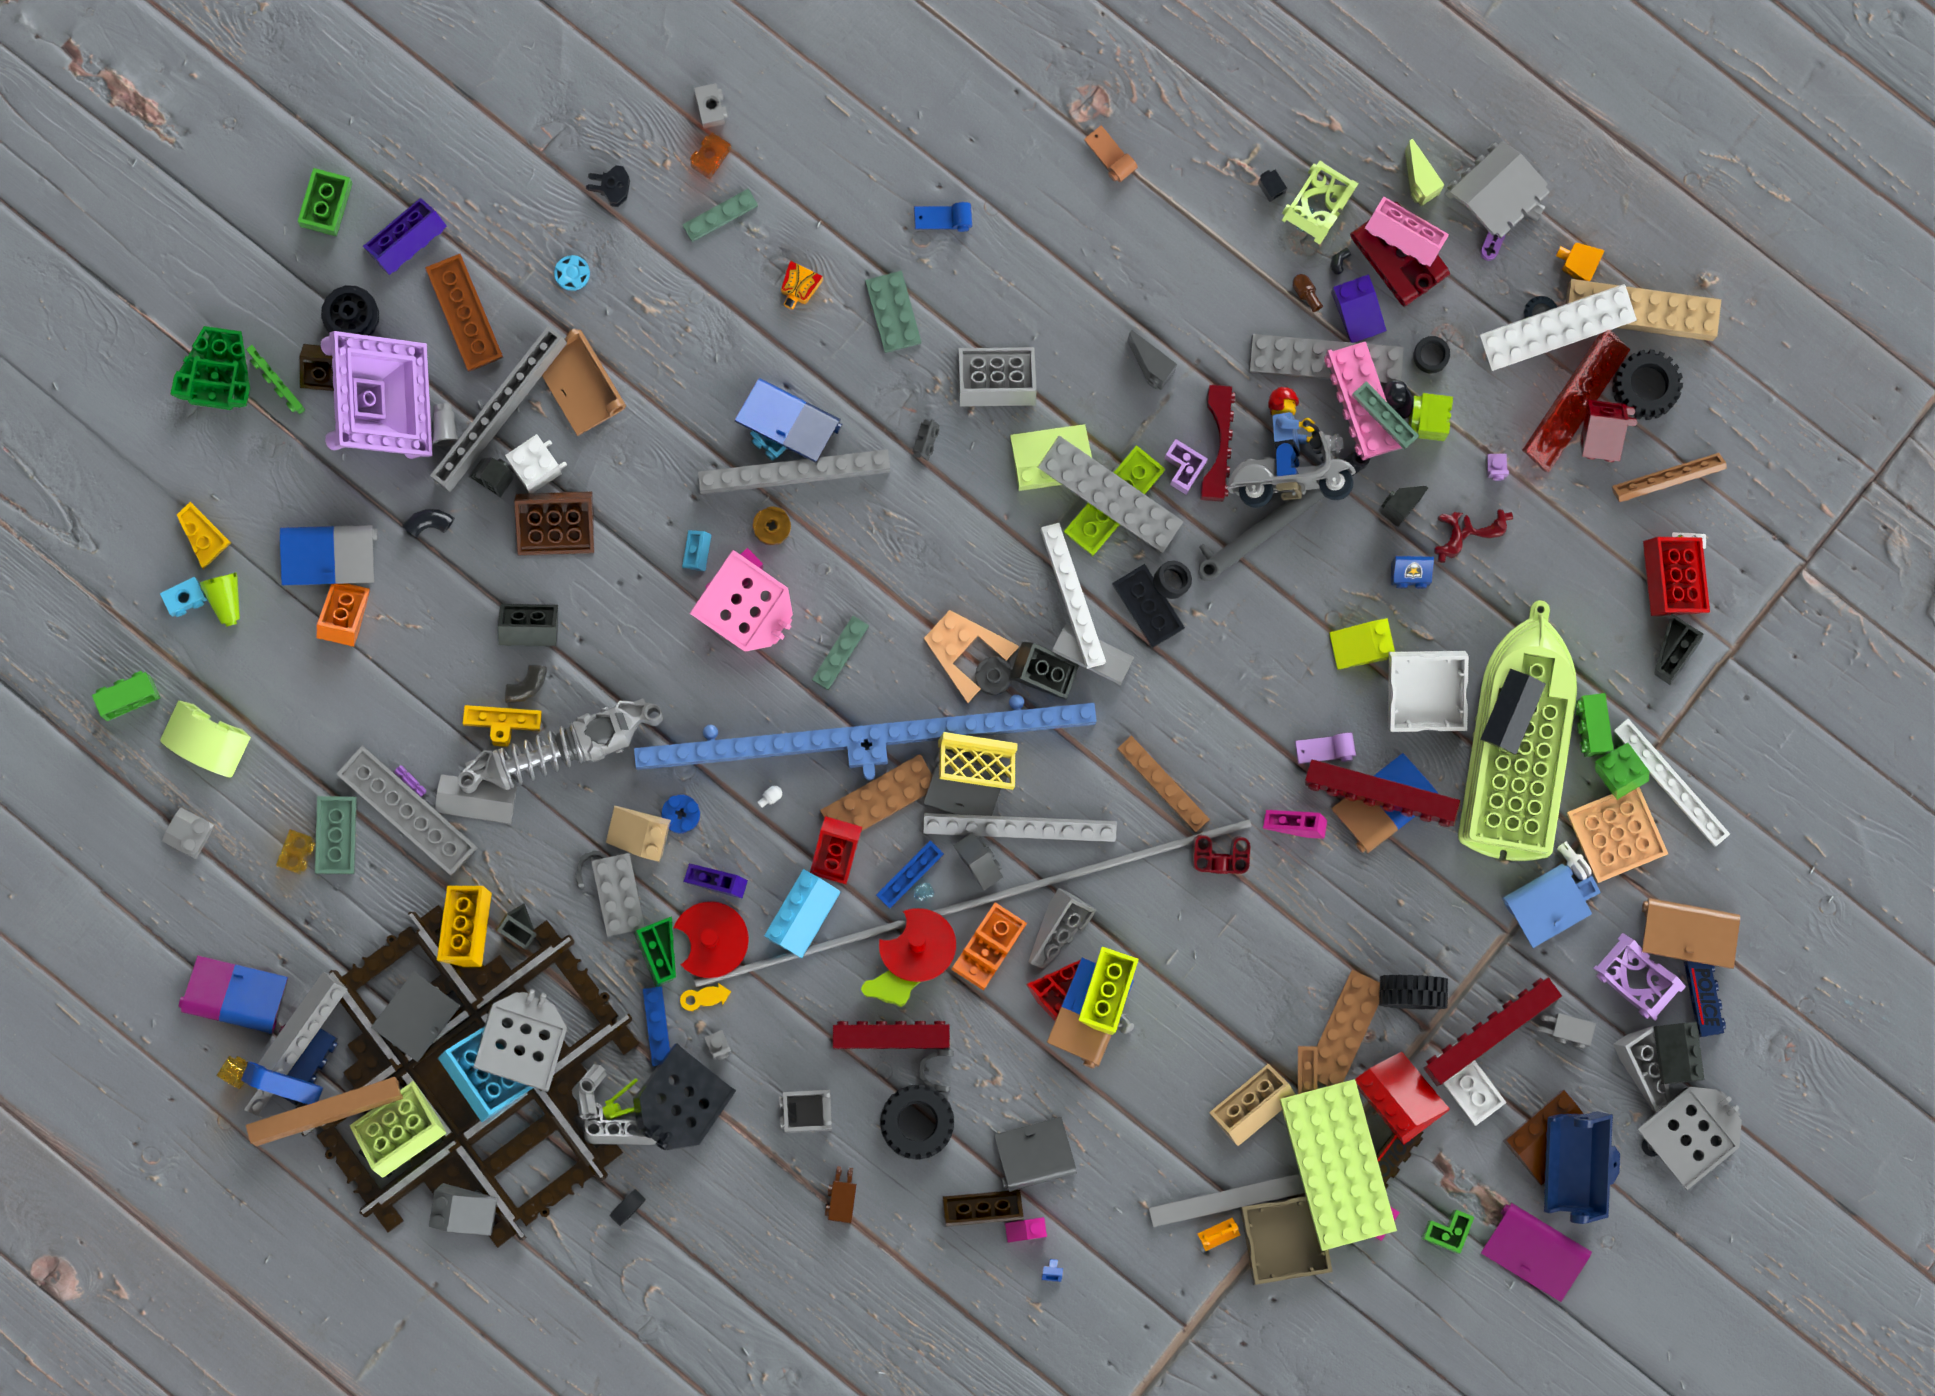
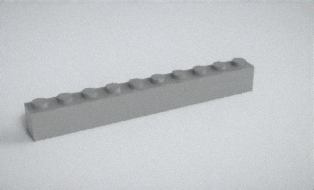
M547 326L430 475L435 482L447 491H452L565 347L567 342L563 336Z
M887 449L819 457L817 462L810 459L701 471L698 472L700 493L704 495L889 473L890 463Z

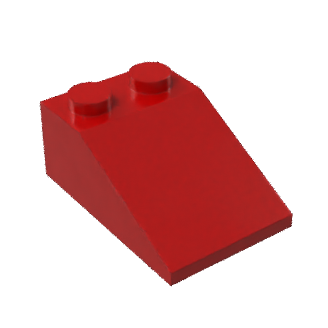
M825 816L810 873L818 877L847 884L862 827Z

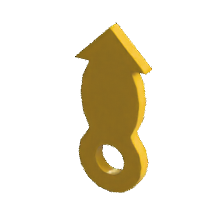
M719 983L718 987H705L698 992L687 990L681 995L680 1003L687 1011H694L701 1005L713 1006L721 1001L723 1006L731 991ZM688 996H693L695 998V1003L693 1005H688L686 1003V998Z

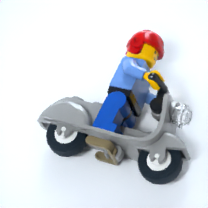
M1278 387L1269 396L1268 407L1270 414L1273 416L1274 442L1277 450L1276 459L1274 457H1265L1264 460L1246 459L1245 462H1241L1236 467L1229 479L1228 491L1236 493L1244 504L1250 507L1259 508L1266 505L1272 498L1273 493L1287 492L1282 493L1281 498L1283 500L1301 499L1302 494L1304 495L1306 490L1320 488L1323 495L1330 500H1341L1347 497L1353 489L1352 475L1356 473L1354 467L1344 460L1334 459L1332 454L1334 451L1340 453V449H1343V438L1339 437L1338 434L1334 436L1324 435L1323 431H1320L1314 425L1315 422L1310 418H1305L1302 422L1296 420L1294 415L1296 414V406L1299 404V398L1291 388ZM1303 427L1306 431L1312 432V436L1308 437V435L1298 434L1297 429ZM1310 443L1314 453H1322L1324 463L1318 466L1298 467L1300 463L1298 459L1300 456L1299 444Z

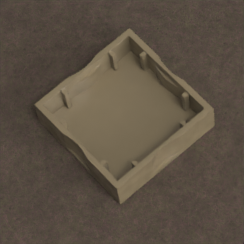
M1306 1196L1240 1207L1253 1285L1332 1272L1329 1249L1324 1251L1320 1249Z

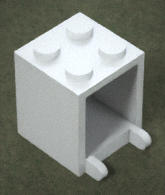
M537 434L505 455L508 464L528 493H534L561 475V470L567 466L566 462L560 465L557 464L547 449L552 442L548 440L543 443Z

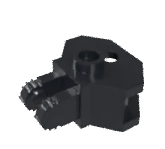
M615 165L607 173L603 172V175L588 174L589 179L601 181V186L588 184L586 189L601 193L602 196L606 197L610 206L619 207L627 200L630 179L624 166Z

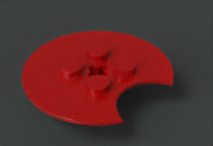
M702 902L693 905L680 915L673 929L683 931L689 937L691 952L688 958L680 965L695 976L718 978L727 975L740 965L747 953L749 935L746 924L733 908L723 903Z
M923 908L903 911L907 920L904 932L892 940L879 939L881 959L891 973L903 980L923 982L934 979L945 972L954 959L956 952L955 933L949 922L934 911Z

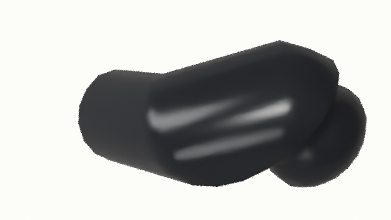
M1348 248L1341 250L1332 257L1331 270L1336 275L1341 274L1344 270L1342 267L1343 260L1351 256Z

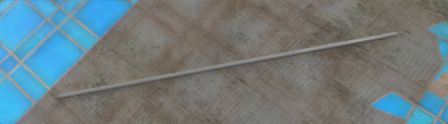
M1249 819L1197 835H1206L1211 839L1252 827ZM1197 835L934 910V912L945 916L1193 844V839ZM903 919L810 946L804 956L906 927L907 920ZM789 952L737 967L727 975L718 978H699L694 980L696 987L800 957Z

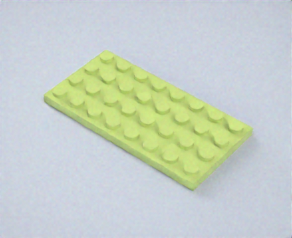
M1355 1079L1280 1099L1321 1251L1397 1231Z

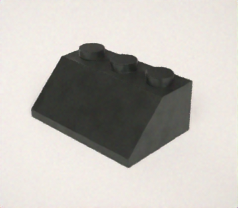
M1427 486L1399 488L1396 493L1392 491L1381 505L1383 510L1380 514L1399 527L1429 488Z
M500 605L498 620L499 645L546 647L557 645L558 605Z
M1697 1022L1654 1026L1661 1084L1705 1080Z

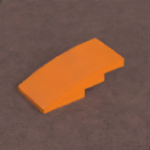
M995 902L951 970L984 991L1027 923Z

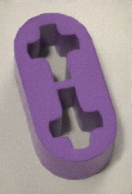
M1488 232L1480 251L1481 257L1484 260L1491 261L1495 259L1505 235L1493 241L1494 235L1492 236ZM1491 244L1493 245V253L1488 256L1486 250H1488Z

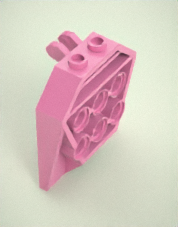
M734 550L731 551L689 613L742 651L770 647L780 639L783 640L785 636L781 631L783 628L790 630L792 627L790 625L792 622L791 617L793 615L788 588ZM744 578H749L750 585L747 588L742 586ZM766 590L769 593V597L767 600L762 601L761 593ZM737 593L739 595V601L736 604H733L731 601V597L733 594ZM756 606L758 609V613L756 616L752 617L750 615V609ZM727 609L729 615L725 620H722L720 613L722 610ZM745 622L747 624V630L741 633L739 631V626L741 623Z

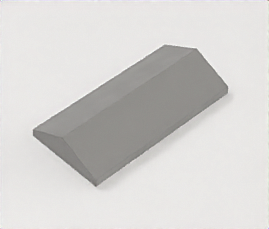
M1065 624L1052 652L1086 668L1073 627ZM1099 640L1106 662L1103 665L1088 668V670L1121 685L1134 657Z
M441 774L435 810L438 813L512 824L518 786L514 785V788L505 790L492 782L481 781L474 792L465 793L458 784V777ZM465 780L463 782V785H470L472 783V780Z

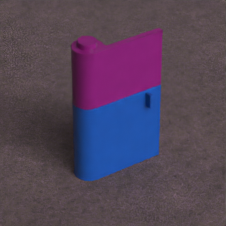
M197 955L184 997L181 996L178 1007L181 1008L183 1013L273 1034L277 1023V1012L288 977Z

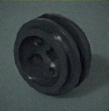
M345 285L334 289L326 297L322 305L321 318L329 334L330 332L338 331L371 336L379 323V309L375 299L367 290L358 286ZM363 302L365 306L363 308H359L358 303ZM339 306V312H334L336 307ZM348 309H351L353 312L350 316H347L345 313ZM361 316L367 317L364 322L360 321ZM342 320V325L337 326L335 322ZM350 325L356 326L355 329L349 330Z

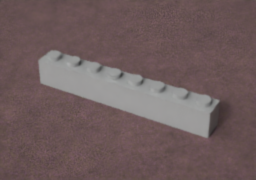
M323 971L258 1064L269 1070L287 1075L348 989L336 977ZM244 1083L234 1099L245 1111L258 1116L273 1093Z

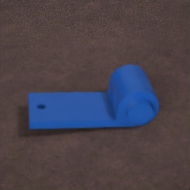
M959 202L952 206H914L915 229H957L959 232L969 231V228L972 227L971 203Z

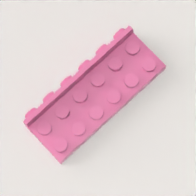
M1366 341L1332 351V349L1327 350L1324 361L1326 367H1330L1332 373L1330 374L1331 382L1337 387V399L1339 403L1342 402L1343 416L1350 424L1348 429L1351 438L1355 439L1357 455H1360L1361 459L1365 460L1401 449L1402 447L1352 396L1367 381L1386 401Z

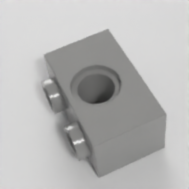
M716 83L694 88L703 129L725 124L724 118L728 116L726 107L721 106L720 100H724L722 89H718ZM710 102H714L717 105L714 109L706 107Z

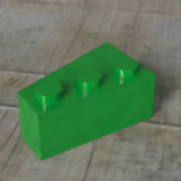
M671 916L638 929L634 933L655 987L673 981L676 978Z

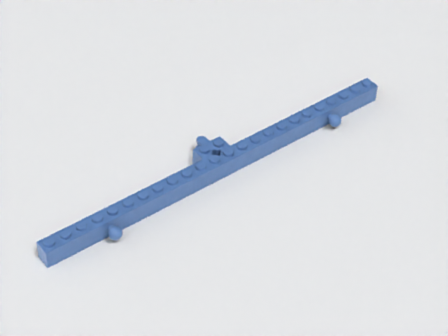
M1016 694L1009 699V705L1014 711L715 740L718 735V729L714 725H707L703 729V736L707 741L634 748L635 765L637 770L848 749L849 768L863 767L864 778L872 780L875 777V766L888 764L886 745L939 740L943 732L977 737L1095 725L1097 722L1095 703L1021 710L1024 706V699L1021 695ZM864 742L872 744V747H869V750H865V747H861Z

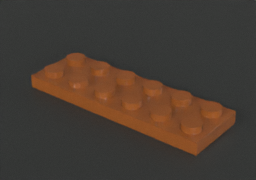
M461 253L425 267L468 372L502 359L503 355Z

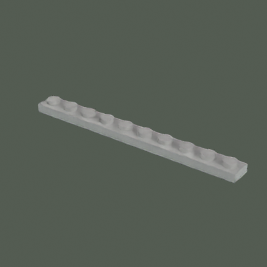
M924 813L923 834L968 836L973 833L975 836L1116 842L1117 821Z

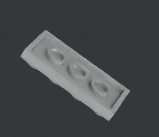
M630 853L592 860L607 937L636 931L645 927Z

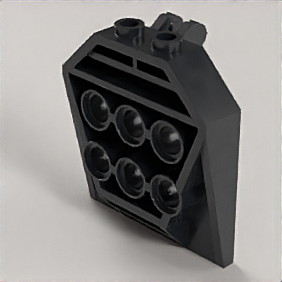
M676 1043L633 1098L637 1127L641 1129V1133L645 1137L656 1141V1145L662 1150L700 1145L736 1090ZM670 1076L674 1079V1085L669 1083ZM684 1088L689 1091L688 1097L684 1095ZM657 1095L661 1097L660 1104L656 1101ZM699 1100L704 1103L703 1109L699 1107ZM671 1107L676 1109L675 1116L671 1113ZM687 1118L691 1121L690 1128L686 1125Z

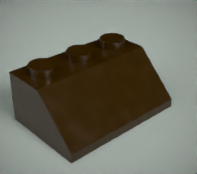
M303 344L299 356L300 388L334 391L332 355H326L322 351L321 345Z

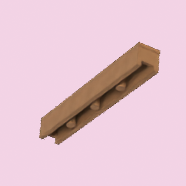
M392 1077L247 1124L246 1129L250 1144L259 1146L402 1100L403 1096L400 1092L399 1081L396 1077Z

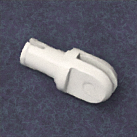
M1567 841L1557 848L1568 861L1567 865L1580 880H1585L1591 876V869L1583 859V855L1576 854Z

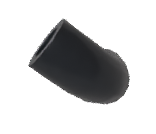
M425 509L414 513L404 522L402 528L416 538L427 528H436L445 533L455 518L439 509Z

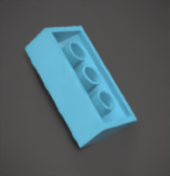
M803 869L764 936L771 942L803 958L841 891Z

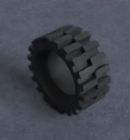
M1652 349L1645 353V350H1641L1637 354L1633 353L1621 364L1613 378L1615 384L1612 387V392H1616L1614 396L1615 401H1620L1621 404L1633 407L1636 419L1640 420L1642 417H1645V420H1651L1653 417L1657 419L1662 414L1665 415L1680 398V390L1683 388V383H1680V380L1683 378L1682 373L1677 372L1679 369L1677 364L1673 366L1671 363L1673 359L1670 356L1667 359L1664 358L1665 353L1661 351L1658 354H1655V350ZM1644 367L1657 370L1665 380L1664 395L1657 400L1651 401L1644 400L1636 395L1631 385V378L1636 370Z
M1424 975L1380 976V1006L1422 1010L1447 1008L1448 978Z

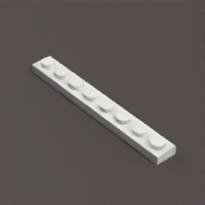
M1056 523L1041 527L1040 531L1086 668L1103 665L1106 660L1060 524Z
M1629 719L1625 720L1613 731L1623 744L1628 742L1650 771L1651 776L1714 847L1730 835Z

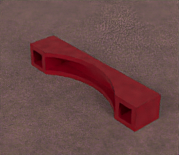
M1209 385L1207 408L1217 424L1219 450L1214 465L1202 479L1200 500L1223 502L1225 496L1228 497L1229 491L1227 489L1228 485H1226V478L1230 476V467L1227 466V459H1231V448H1228V442L1232 441L1233 429H1229L1230 422H1233L1234 419L1231 403H1235V392H1232V386Z

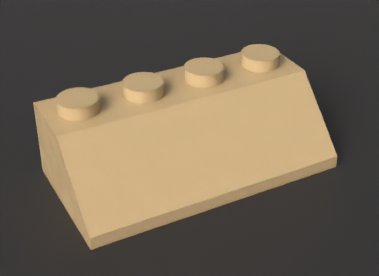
M1267 1064L1209 1113L1227 1136L1239 1146L1282 1110L1280 1099L1296 1094L1289 1083Z

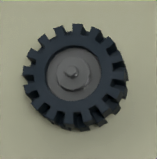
M1546 296L1534 297L1525 305L1524 319L1557 308V305Z

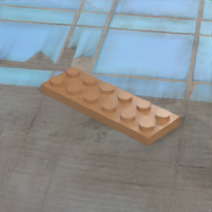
M921 754L821 809L820 812L824 819L827 816L858 825L864 831L926 796L932 773Z
M1351 970L1317 1044V1082L1326 1086L1344 1082L1379 1005L1380 982Z

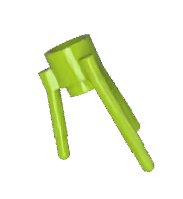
M635 1078L611 1099L605 1101L606 1106L602 1107L607 1120H613L621 1115L635 1112L634 1107L621 1110L620 1105L613 1102L630 1089L638 1079Z

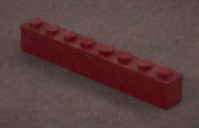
M1311 759L1305 779V786H1308L1310 790L1319 791L1320 789L1327 791L1326 793L1331 796L1342 795L1349 801L1355 802L1360 800L1365 805L1371 807L1378 805L1389 812L1396 810L1407 817H1412V815L1418 816L1420 820L1425 822L1436 821L1443 827L1455 825L1461 803L1459 799Z
M1550 978L1538 979L1532 984L1534 987L1531 990L1524 989L1517 994L1518 999L1516 1001L1509 1000L1502 1005V1011L1499 1013L1494 1011L1487 1016V1022L1484 1024L1479 1022L1473 1026L1472 1033L1467 1035L1465 1032L1456 1039L1458 1043L1454 1046L1449 1044L1441 1050L1443 1054L1439 1057L1434 1055L1426 1061L1428 1065L1424 1067V1070L1437 1087L1443 1084L1562 997Z

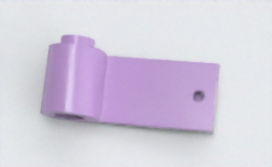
M1353 733L1295 741L1298 764L1310 763L1311 759L1317 761L1341 759V762L1352 761V757L1356 756Z

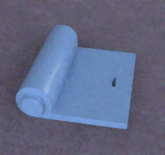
M1560 864L1502 898L1506 908L1516 918L1532 948L1592 914L1571 877L1573 872L1568 865Z

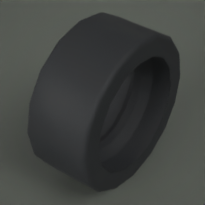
M1427 336L1416 345L1413 352L1414 362L1425 373H1437L1442 371L1448 364L1450 348L1442 338ZM1435 344L1441 348L1443 358L1439 364L1428 365L1423 362L1421 351L1424 346Z
M1173 560L1167 561L1157 569L1153 581L1155 588L1162 596L1176 599L1189 590L1192 584V576L1187 566ZM1171 570L1179 575L1182 581L1180 589H1173L1167 585L1163 576L1165 571Z
M634 1189L609 1216L621 1226L639 1209L646 1199Z

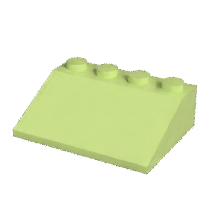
M1085 424L1010 435L1018 490L1023 491L1062 485L1037 468L1058 436H1061L1092 458Z
M414 1081L400 1090L403 1096L402 1100L374 1108L349 1125L371 1169L382 1178L446 1134L438 1116Z

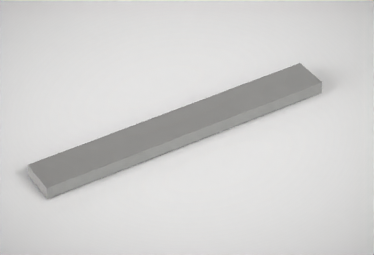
M1296 1174L1149 1208L1152 1226L1156 1227L1305 1192L1301 1176Z

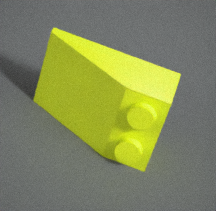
M1388 618L1329 632L1337 670L1389 660V652H1395Z

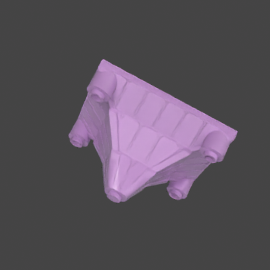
M338 331L330 332V336L323 338L321 341L322 351L326 355H332L333 357L332 369L336 430L327 433L325 438L328 448L338 450L347 447L405 454L409 459L432 456L427 344Z

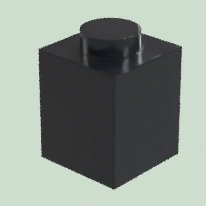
M1276 169L1271 172L1267 170L1260 175L1261 178L1258 181V185L1269 202L1286 193L1287 187Z

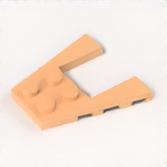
M949 610L924 637V640L958 691H960L966 703H969L981 688L953 664L977 637L1006 661L1016 652L1019 646Z

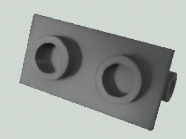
M924 420V422H921L918 436L923 437V440L916 439L912 451L914 452L913 456L918 458L922 456L925 460L929 461L934 451L935 439L939 435L940 425L934 420Z

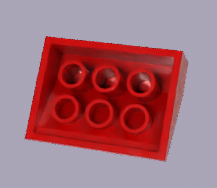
M1655 537L1643 541L1651 616H1671V613L1674 615L1710 613L1702 538Z
M1403 1052L1369 1068L1355 1079L1358 1090L1403 1145L1450 1110Z

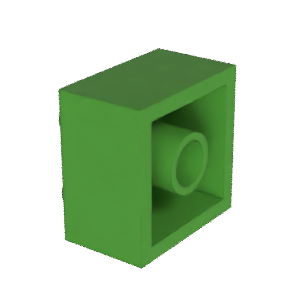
M1628 742L1598 759L1595 765V771L1616 800L1649 781L1650 771Z

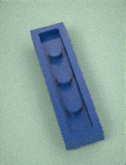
M930 840L876 896L890 909L944 853Z
M662 986L643 989L652 1066H658L670 1051Z

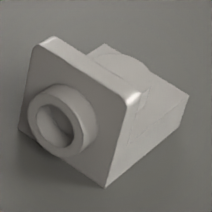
M723 1030L704 1037L713 1059L717 1058L720 1061L729 1057L728 1053L732 1051Z

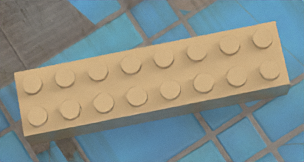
M1571 279L1567 287L1566 304L1619 285ZM1626 287L1637 321L1617 328L1714 341L1717 337L1721 299Z

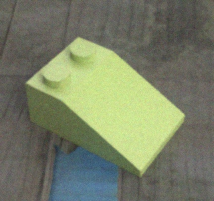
M1411 139L1405 149L1410 191L1414 202L1422 206L1440 195L1444 183L1418 145Z

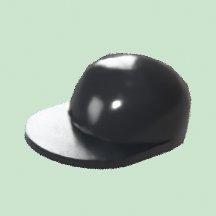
M1399 380L1388 382L1383 389L1387 403L1403 419L1408 418L1413 410V398L1407 385Z

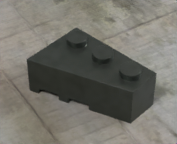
M482 458L469 476L500 498L513 480L508 464L500 458L498 460Z

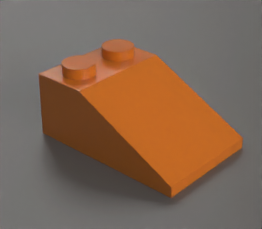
M347 583L331 584L317 622V638L354 647L360 631L370 589Z

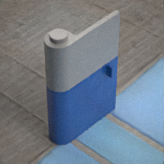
M373 525L280 528L282 585L374 583L373 544L374 540H378L377 529H374Z

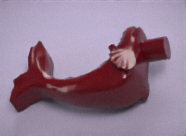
M1498 509L1497 519L1494 520V523L1491 526L1478 530L1472 527L1470 518L1466 515L1464 517L1465 528L1461 531L1463 540L1469 535L1483 538L1503 536L1507 531L1506 521L1513 519L1512 512L1504 513L1503 509Z
M1454 512L1451 516L1441 514L1437 518L1439 521L1448 523L1453 527L1450 541L1444 546L1434 548V553L1438 555V562L1445 563L1446 557L1454 558L1462 550L1463 538L1458 519L1463 513Z

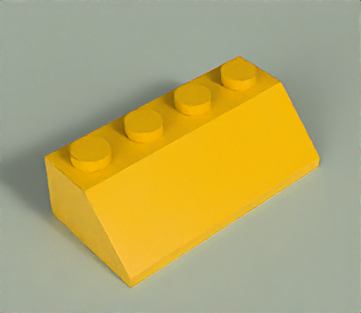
M447 886L437 961L462 967H482L492 895L484 886Z

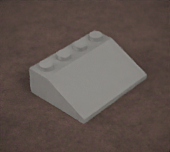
M1034 347L959 348L960 406H1036Z

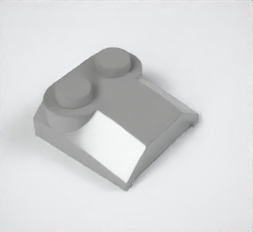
M180 808L169 824L162 842L197 859L215 825Z

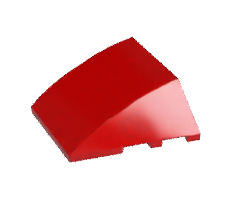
M1080 960L1026 984L1036 1002L1054 1021H1056Z

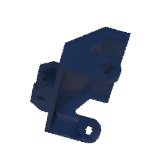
M1596 1111L1588 1114H1557L1548 1117L1547 1148L1545 1153V1213L1571 1212L1570 1222L1576 1224H1587L1609 1217L1610 1185L1614 1184L1620 1173V1153L1615 1146H1612L1613 1114Z

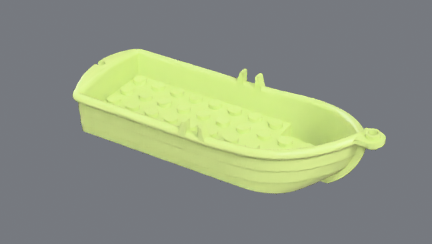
M1542 600L1532 604L1529 619L1511 630L1491 655L1483 676L1478 712L1475 718V732L1472 734L1473 744L1458 839L1470 849L1497 859L1500 857L1501 850L1506 851L1505 860L1530 861L1544 859L1552 854L1576 705L1577 679L1570 652L1561 636L1548 622L1550 608ZM1541 607L1543 609V613H1539L1537 611V608ZM1510 669L1530 675L1546 684L1516 755L1480 740Z

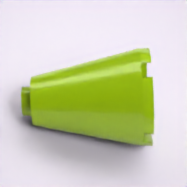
M237 572L199 582L220 623H225L226 627L237 624L236 620L240 619Z

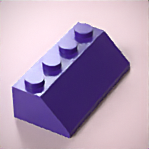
M420 198L363 245V247L379 266L390 275L392 272L397 271L404 262L410 260L421 248L426 247L435 236L440 235L447 225L437 212Z

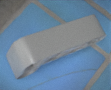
M597 1102L595 1103L598 1115L594 1118L584 1119V1139L588 1143L656 1144V1141L652 1138L641 1135V1129L637 1127L636 1121L603 1120V1109ZM596 1130L598 1133L591 1134L589 1131ZM615 1130L617 1134H610L608 1131ZM633 1130L637 1134L631 1135L628 1133V1131Z

